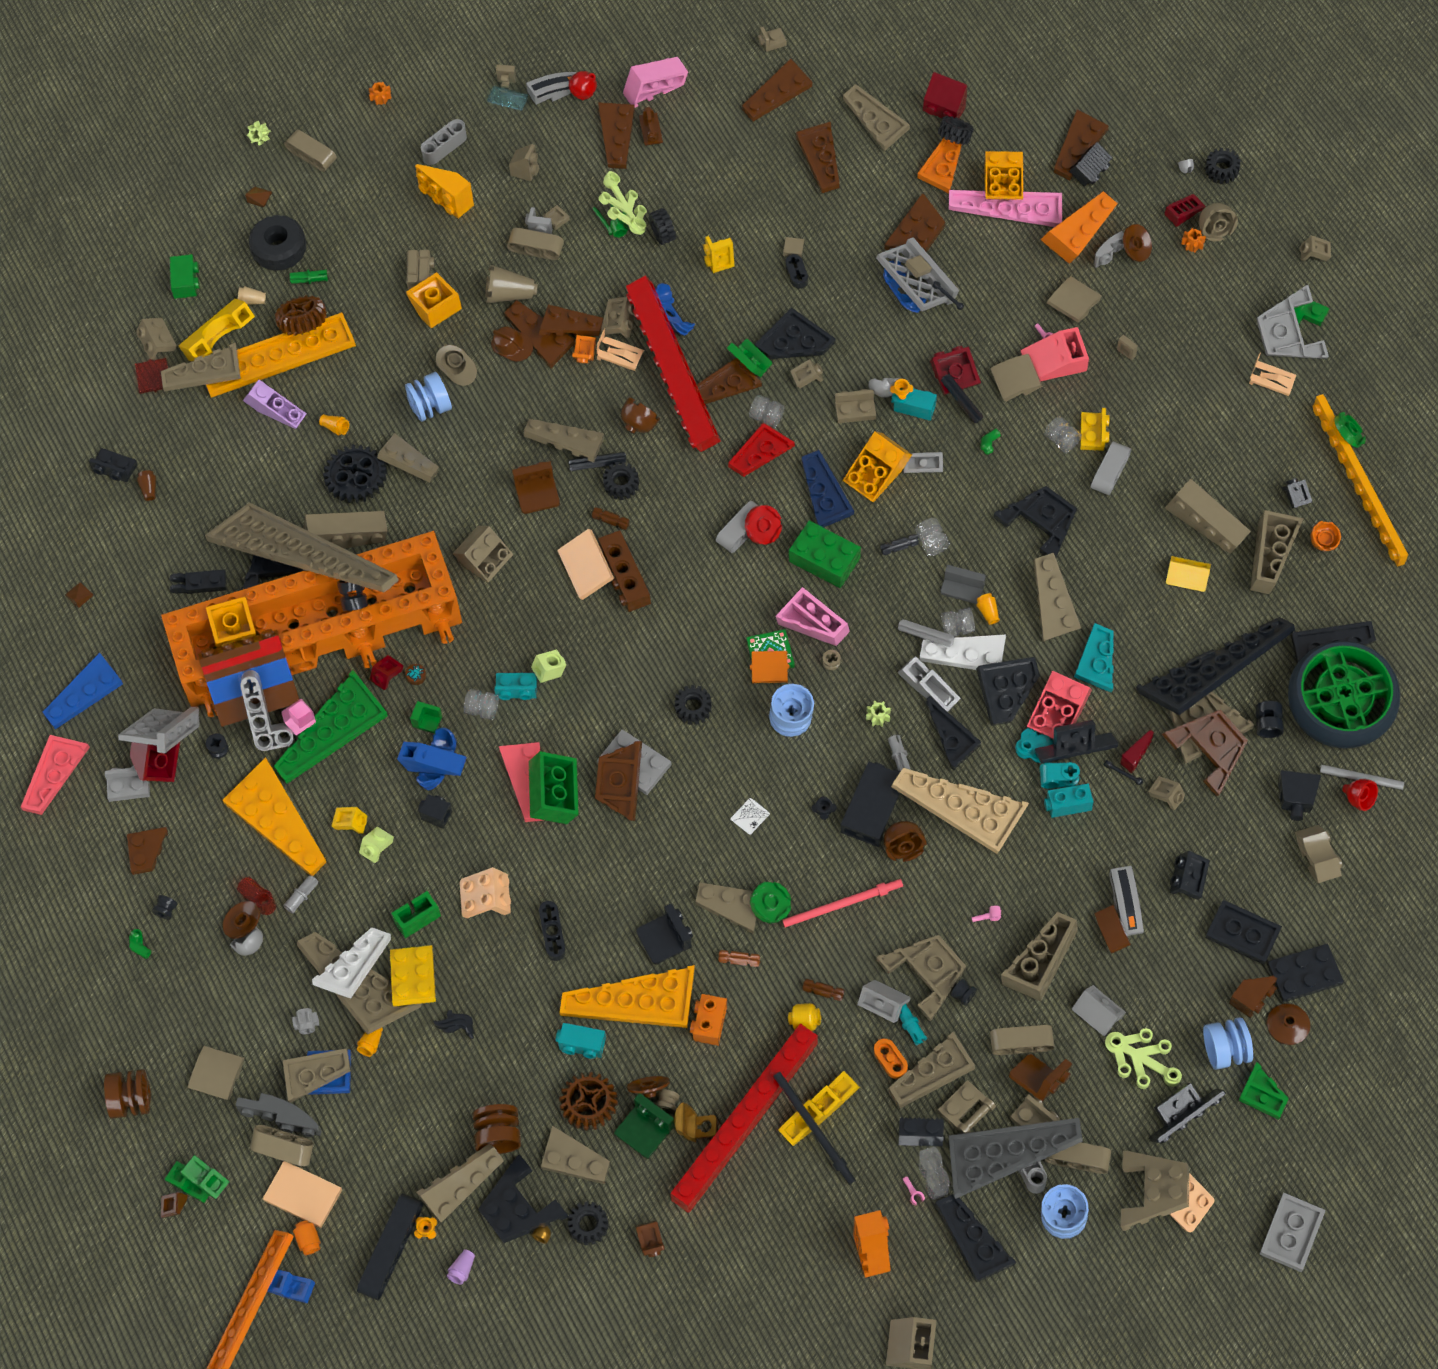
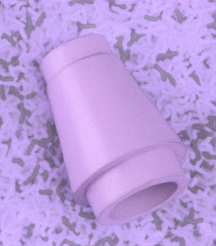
M463 1250L448 1268L447 1277L449 1280L459 1285L467 1281L475 1258L474 1253L469 1250Z

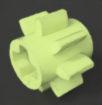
M256 121L254 125L248 126L250 131L247 136L251 139V143L258 142V145H262L264 141L266 142L270 139L268 134L271 130H268L266 123L260 125V122Z
M874 701L872 707L867 706L868 714H866V720H871L872 726L880 725L883 727L885 721H890L888 714H890L891 708H886L884 701L882 703Z

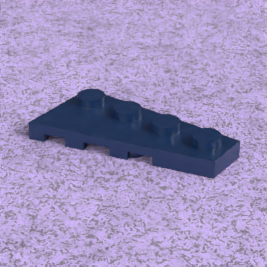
M820 450L801 457L817 525L824 528L854 515L851 504Z

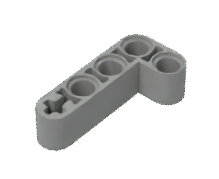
M254 670L245 671L241 677V690L256 748L261 751L289 746L293 741V731L285 723L271 725L260 676ZM248 679H251V682H254L252 690H250L251 687L250 683L247 681ZM257 698L260 702L253 704L250 702V699ZM262 717L265 721L258 723L254 719ZM281 732H287L289 736L283 738L279 734ZM267 736L269 740L263 742L259 740V737Z

